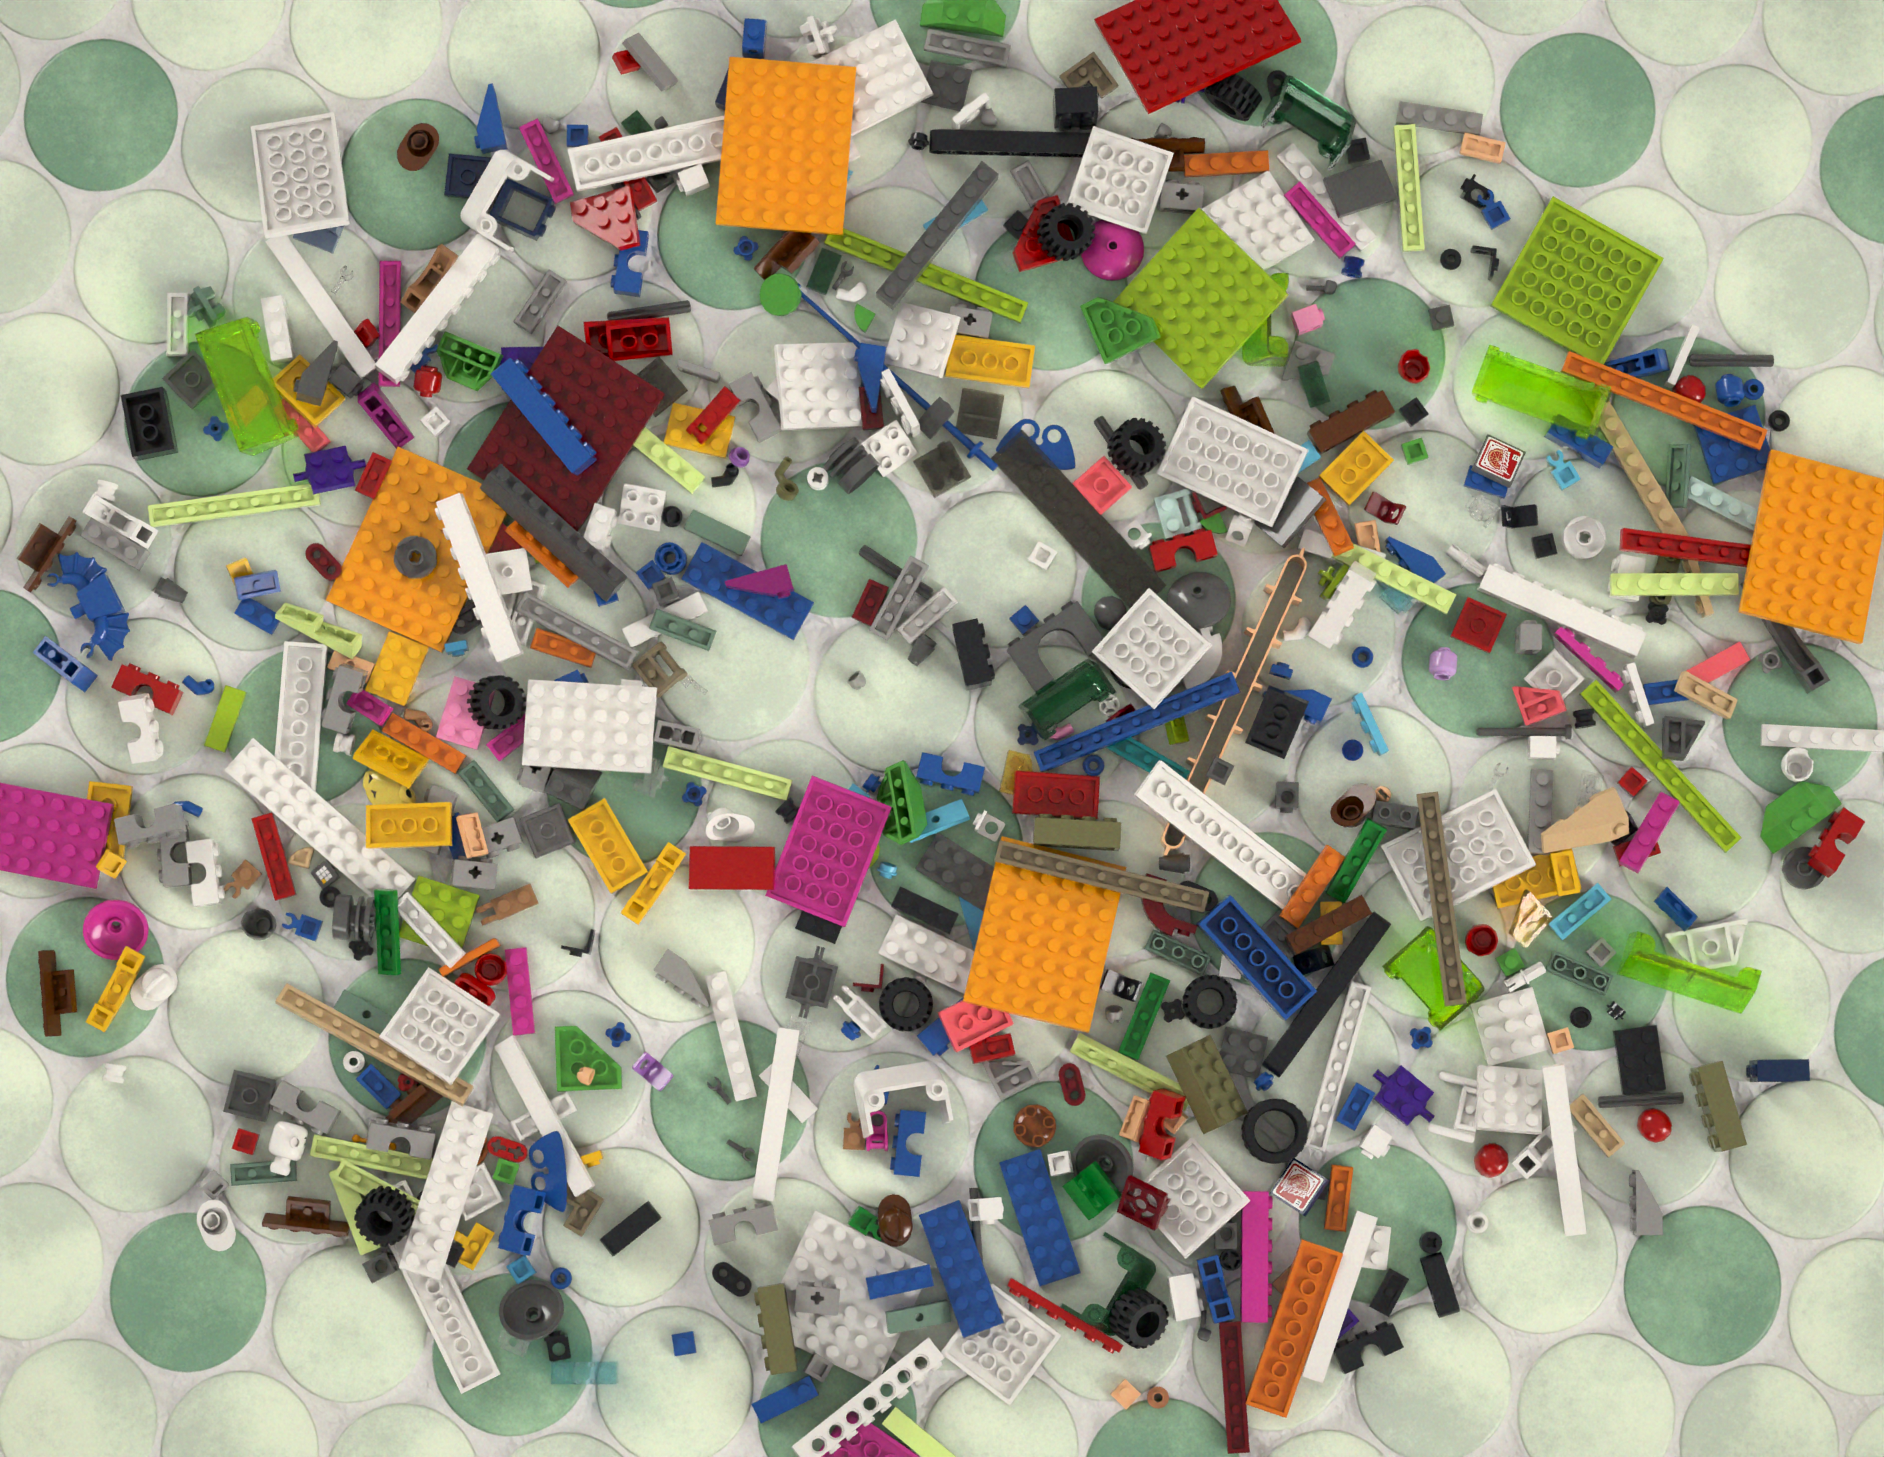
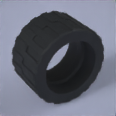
M1267 1099L1258 1102L1248 1110L1249 1112L1245 1115L1241 1126V1136L1244 1146L1253 1157L1262 1162L1280 1164L1294 1159L1302 1152L1308 1139L1307 1120L1296 1105L1284 1099ZM1266 1112H1283L1290 1117L1294 1124V1139L1282 1151H1268L1262 1148L1255 1138V1124L1259 1117Z

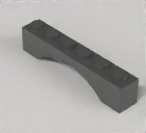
M1761 619L1807 694L1830 681L1819 661L1809 651L1792 626Z

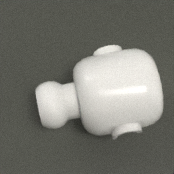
M279 1121L275 1124L269 1143V1152L276 1156L274 1162L270 1165L271 1172L284 1176L289 1175L291 1171L290 1161L300 1160L304 1148H306L308 1136L306 1128L284 1121Z

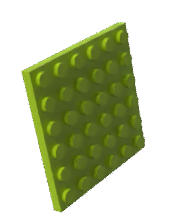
M1553 196L1490 307L1563 348L1604 365L1664 258Z
M1198 208L1113 302L1152 317L1161 336L1153 342L1198 387L1203 389L1289 294L1201 208Z

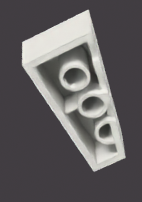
M1354 560L1308 636L1329 649L1333 643L1338 645L1344 635L1340 633L1343 627L1346 626L1348 628L1354 619L1352 613L1355 608L1360 610L1366 600L1363 598L1366 591L1371 592L1377 581L1373 579L1376 573Z

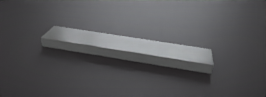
M524 592L515 609L516 612L628 671L638 654L637 650L527 592Z

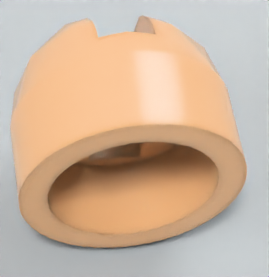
M1380 786L1375 790L1377 801L1388 802L1390 800L1391 791L1389 788ZM1380 789L1388 796L1386 799L1378 792Z
M582 1067L577 1073V1079L582 1084L589 1086L594 1078L595 1070L589 1067Z

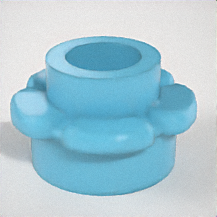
M881 862L880 867H877L881 877L892 879V876L897 875V866L894 864Z

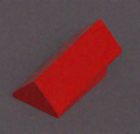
M669 317L584 322L585 343L613 361L673 355Z

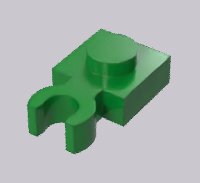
M858 1206L847 1224L865 1236L871 1231L873 1238L878 1241L882 1240L877 1235L879 1224H875L878 1217Z

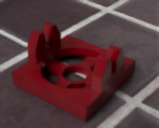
M1129 1175L1125 1182L1117 1212L1155 1231L1158 1228L1161 1217L1169 1207L1167 1205L1171 1199L1167 1197L1168 1193ZM1135 1189L1142 1190L1139 1196H1133ZM1148 1194L1155 1198L1157 1207L1149 1203L1147 1199ZM1137 1199L1145 1202V1209L1138 1207ZM1149 1211L1154 1215L1143 1216L1142 1213Z

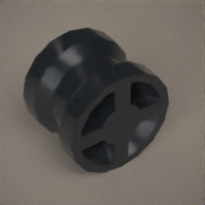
M1593 708L1573 711V716L1576 718L1575 729L1596 726V721L1593 720L1592 716L1594 714Z
M791 797L775 811L784 818L786 824L796 817L799 807L793 804L794 801Z
M1425 1232L1419 1239V1246L1426 1253H1436L1442 1247V1239L1435 1232Z
M1233 1249L1224 1250L1219 1257L1221 1266L1229 1271L1238 1269L1242 1262L1240 1253Z

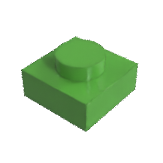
M1422 437L1401 444L1407 465L1429 458Z
M1515 948L1495 958L1505 977L1525 967Z
M499 1158L492 1179L514 1185L520 1164Z

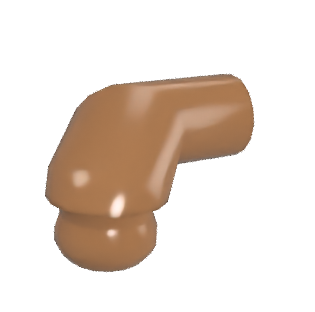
M405 709L404 719L414 720L423 731L431 730L433 723L426 712Z

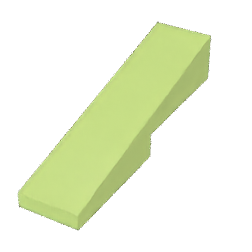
M284 603L275 614V619L350 659H353L362 648V634L323 622L324 615L289 603Z
M337 1169L329 1171L360 1255L381 1248L380 1243L377 1246L373 1244V1241L370 1240L368 1242L365 1240L367 1237L361 1236L359 1233L360 1229L356 1228L355 1224L357 1221L354 1220L357 1207L364 1199L362 1194L333 1179Z
M897 1407L893 1409L882 1423V1425L921 1457H956Z

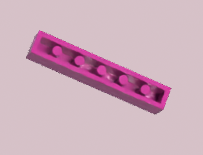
M1242 1191L1249 1198L1250 1202L1241 1209L1240 1321L1268 1323V1318H1272V1305H1268V1296H1272V1283H1268V1274H1272V1261H1268V1252L1272 1253V1239H1268V1231H1272V1218H1268L1269 1209H1272L1273 1198L1269 1196L1268 1191Z

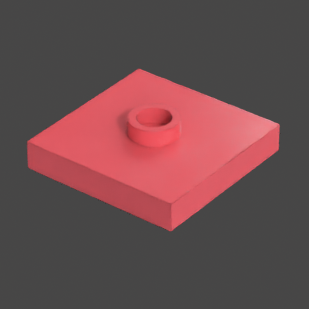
M1105 456L1100 458L1072 483L1100 516L1132 488Z

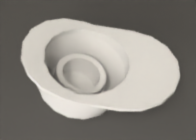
M723 807L707 814L708 824L705 832L707 837L713 840L740 842L752 835L755 825L750 817L735 814L730 809Z
M163 964L154 965L135 981L131 988V1000L134 1005L146 1011L160 1006L177 987L178 979L175 971L168 965Z
M209 1200L203 1203L198 1209L196 1219L202 1238L212 1250L225 1251L232 1246L236 1237L235 1227L226 1205L218 1200Z

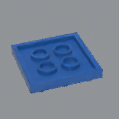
M1756 405L1727 413L1762 427ZM1694 425L1713 485L1766 469L1770 451L1766 436L1761 449L1758 451Z

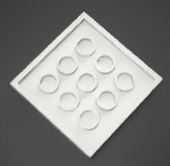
M1093 126L1068 203H1073V207L1081 206L1080 210H1086L1088 215L1147 234L1174 153Z
M1269 171L1264 172L1202 208L1264 270L1271 268L1314 242V238L1290 202L1284 197V193Z
M853 342L776 344L774 346L782 430L862 427L859 396L861 378L858 371V362L854 361L855 351L858 348Z
M1148 588L1094 648L1092 653L1155 709L1207 652L1212 644L1156 593Z
M428 967L383 1030L379 1039L449 1085H452L498 1020L500 1014Z
M1193 1137L1173 1153L1171 1158L1164 1161L1143 1180L1168 1193L1167 1197L1171 1200L1167 1205L1169 1206L1167 1211L1160 1219L1158 1229L1185 1259L1250 1202L1249 1198ZM1135 1189L1133 1196H1139L1142 1190ZM1148 1194L1147 1199L1149 1203L1157 1207L1155 1198ZM1140 1199L1136 1200V1203L1140 1208H1146V1204L1144 1201ZM1149 1211L1144 1212L1147 1216L1154 1215Z
M992 1283L991 1287L1004 1323L963 1338L961 1330L958 1328L942 1349L941 1354L1010 1406L1062 1335Z

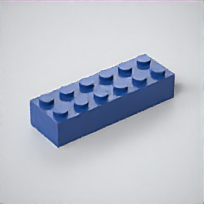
M509 358L491 373L492 377L571 473L578 476L597 460L594 456L596 451L586 441L582 442L581 438L583 435L576 427L568 425L569 418L559 408L555 409L554 405L556 403L549 394L541 392L542 385L537 379L527 375L529 370L523 362L518 359L515 361Z
M1227 895L1196 923L1200 930L1282 1020H1287L1317 992L1231 895Z

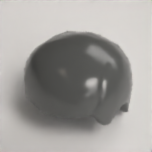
M1114 596L1101 598L1097 601L1094 609V615L1099 626L1109 631L1127 613L1121 599Z
M261 908L246 912L241 920L242 930L253 940L260 941L273 935L277 926L276 919L272 913Z

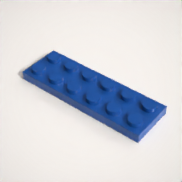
M701 542L681 580L794 640L814 602L794 591L790 592V596L778 599V596L771 597L726 588L725 581L756 573L757 571Z
M1038 1149L999 1162L1039 1286L1081 1273L1041 1150Z
M960 1200L920 1214L921 1223L963 1338L1003 1324L1002 1314Z

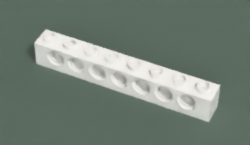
M928 1337L791 1448L798 1457H821L826 1452L832 1454L841 1447L839 1444L844 1438L850 1440L858 1433L856 1428L861 1424L866 1427L875 1420L873 1415L880 1410L883 1413L892 1406L891 1400L895 1397L900 1400L909 1392L907 1388L914 1383L917 1386L925 1380L924 1374L930 1369L932 1372H935L943 1365L941 1360L945 1357ZM921 1357L926 1361L924 1369L915 1367L914 1362L916 1358ZM900 1371L908 1373L909 1380L907 1383H901L898 1380L897 1375ZM886 1384L892 1388L890 1396L885 1397L881 1394L880 1389L882 1385ZM866 1398L874 1400L875 1408L873 1410L864 1408L863 1402ZM848 1412H855L858 1415L857 1423L850 1424L847 1421L846 1415ZM833 1425L841 1429V1435L837 1438L829 1434V1429ZM820 1439L823 1441L824 1448L822 1451H815L812 1448L813 1440Z

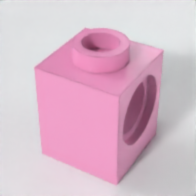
M1316 304L1292 312L1290 316L1298 336L1321 328L1325 320L1322 309H1318Z

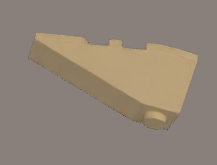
M1611 787L1594 794L1589 798L1590 802L1582 808L1579 806L1573 810L1574 813L1567 819H1560L1542 832V852L1548 853L1609 842L1629 834L1628 815L1616 789Z

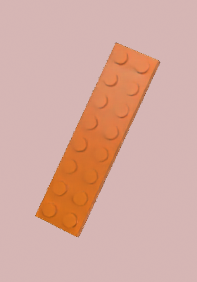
M1301 1239L1246 1397V1405L1287 1418L1343 1256L1342 1252Z

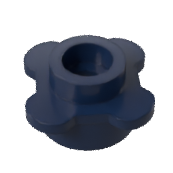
M1020 724L1018 726L1019 738L1017 741L1020 745H1036L1038 743L1037 732L1039 727L1036 724L1032 726Z

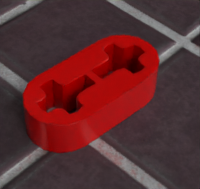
M500 1136L492 1137L488 1141V1151L495 1156L518 1163L523 1162L528 1156L526 1146ZM500 1140V1144L507 1147L506 1151L498 1149L495 1152L492 1143ZM519 1146L524 1155L515 1159V1154L509 1152V1149H517Z

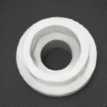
M351 1051L345 1055L343 1065L347 1071L356 1073L363 1069L365 1058L360 1052ZM356 1058L358 1061L357 1065L352 1066L350 1060Z
M1473 1212L1467 1218V1227L1473 1233H1482L1488 1227V1218L1481 1212ZM1476 1218L1481 1220V1225L1478 1227L1473 1224Z

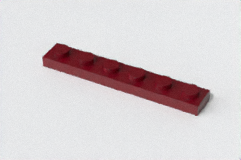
M1241 1321L1220 1322L1219 1337L1227 1453H1249Z

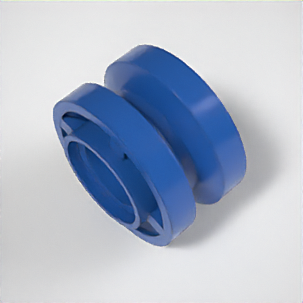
M668 542L662 544L656 550L655 563L664 573L675 575L685 568L687 555L679 545ZM675 554L674 562L667 563V556Z

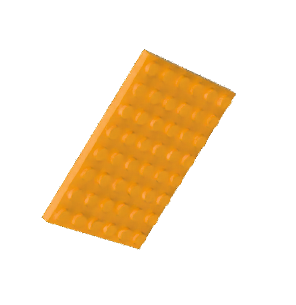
M729 57L716 225L843 235L856 67Z
M397 447L391 466L375 500H372L343 562L341 574L335 579L326 601L443 653L445 649L444 644L448 643L453 632L452 629L459 618L458 616L468 600L465 590L468 586L466 580H462L459 575L458 568H460L458 559L454 560L450 548L453 547L451 541L447 540L443 533V528H445L443 520H439L436 515V502L458 493L464 495L486 554L489 553L496 539L495 537L501 528L500 526L508 513L480 489L481 483L401 447ZM409 536H418L429 540L437 551V566L428 576L421 579L406 577L399 572L394 563V555L398 543ZM413 552V557L410 559V561H415L417 563L420 561L419 558L421 557V554H416L415 552Z
M1770 450L1738 612L1856 644L1863 643L1884 530V479L1785 452Z
M1004 836L1001 837L1002 841L1123 871H1126L1127 868ZM995 862L962 1002L1089 1033L1121 893Z

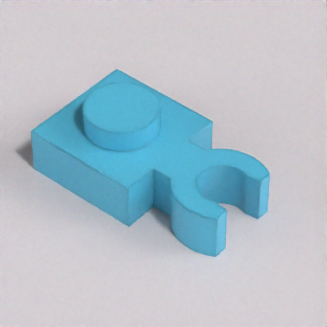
M1558 450L1556 452L1558 461H1553L1550 455L1547 456L1546 460L1549 465L1555 467L1551 474L1562 491L1578 482L1581 478L1570 461L1564 464L1563 453Z

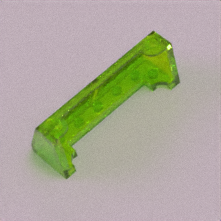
M245 317L200 331L195 334L239 451L255 456L299 437L297 433L299 427L294 418L291 419L286 414L257 339L259 338L261 328L256 320Z
M1489 345L1472 389V396H1475L1476 401L1487 404V401L1574 431L1576 436L1583 439H1588V437L1594 438L1611 397L1610 386L1601 384L1595 387L1593 382L1588 383L1511 356L1508 352L1504 356V352L1499 351V347Z
M1639 931L1629 934L1617 975L1742 1014L1755 994L1762 973L1761 970L1745 967L1739 971L1738 976L1733 977L1655 952L1656 944L1654 938Z

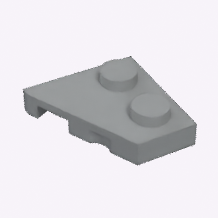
M1295 340L1282 380L1288 381L1289 379L1328 376L1335 354Z
M986 1061L982 1063L1001 1101L1040 1082L1030 1061Z

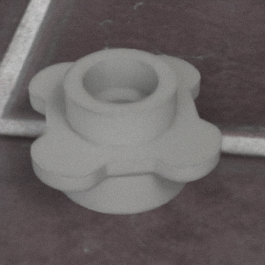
M1771 649L1768 653H1761L1758 656V661L1762 663L1764 673H1770L1775 668L1780 669L1783 665L1776 649Z

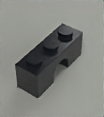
M901 886L891 905L892 908L926 922L930 926L949 935L959 915Z
M1387 1321L1375 1325L1376 1330L1368 1333L1367 1330L1357 1333L1355 1335L1356 1339L1350 1342L1344 1339L1336 1343L1333 1353L1342 1373L1347 1374L1364 1366L1361 1351L1368 1344H1375L1382 1356L1404 1348L1394 1324H1388Z

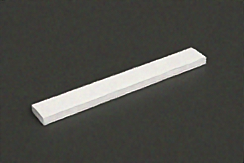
M288 236L274 237L265 241L333 340L338 341V347L358 376L363 379L375 370V361Z
M1354 981L1349 983L1309 1124L1307 1143H1305L1304 1147L1325 1153L1371 986Z
M778 1027L753 1187V1199L774 1201L800 1030Z
M514 1035L508 1037L494 1047L542 1137L554 1131L560 1133L565 1154L567 1183L574 1196L578 1197L594 1187L595 1184Z
M1564 1064L1542 1066L1565 1236L1587 1234Z
M1356 1211L1343 1250V1256L1302 1373L1303 1377L1320 1383L1324 1381L1378 1219L1377 1217Z

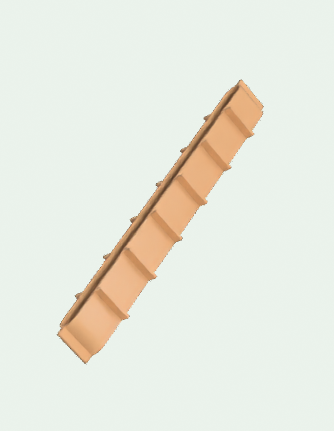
M1302 548L1299 555H1292L1287 559L1275 586L1266 584L1263 591L1270 594V597L1255 629L1247 627L1244 631V634L1251 637L1236 672H1233L1235 679L1287 564L1292 561L1298 562L1302 567L1301 575L1218 756L1220 759L1232 733L1240 735L1243 731L1236 724L1251 690L1260 692L1263 687L1256 682V679L1270 648L1279 649L1282 645V642L1275 639L1290 604L1299 606L1302 599L1295 596V593L1307 568V562L1303 557L1305 548ZM1226 699L1222 701L1216 716L1207 714L1205 720L1212 723V725L1197 758L1193 759L1188 757L1185 762L1192 766L1191 772L1187 778L1188 782L1190 781V778L1195 770V767L1199 761V758L1204 750V747L1209 739V736L1213 730V727L1218 719V716L1223 708ZM1210 778L1208 779L1204 787V790L1202 792L1203 794H1205L1209 786V783L1211 781ZM1167 822L1161 836V844L1165 848L1162 857H1166L1169 851L1178 849L1186 837L1183 834L1177 846L1168 845L1165 841V834L1170 825L1169 822Z

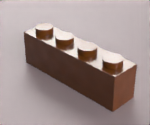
M1374 390L1365 395V400L1361 402L1355 400L1348 404V409L1340 413L1337 410L1328 415V420L1324 422L1318 420L1311 424L1307 435L1318 453L1321 455L1393 416L1395 410L1383 390L1380 392Z
M1360 895L1286 935L1284 938L1295 956L1371 915L1372 912L1364 897Z

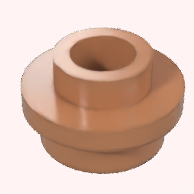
M1153 1387L1149 1390L1147 1401L1153 1408H1163L1168 1403L1169 1395L1164 1388ZM1159 1393L1162 1395V1400L1156 1402L1154 1396Z

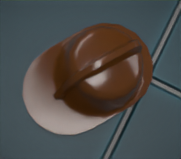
M427 123L414 125L407 132L397 149L399 164L409 171L422 169L439 145L438 131Z
M1367 784L1353 785L1331 807L1330 814L1332 820L1344 828H1353L1361 825L1366 815L1376 803V792Z
M888 1195L881 1200L878 1207L879 1233L884 1243L889 1246L898 1247L905 1244L911 1236L913 1228L911 1209L907 1200L902 1196Z

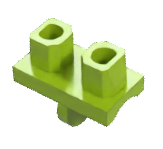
M1346 564L1341 565L1334 576H1332V573L1335 569L1332 566H1329L1327 571L1319 570L1318 574L1322 578L1318 584L1323 587L1327 581L1329 582L1319 597L1324 600L1331 599L1337 589L1336 586L1348 572L1349 566Z

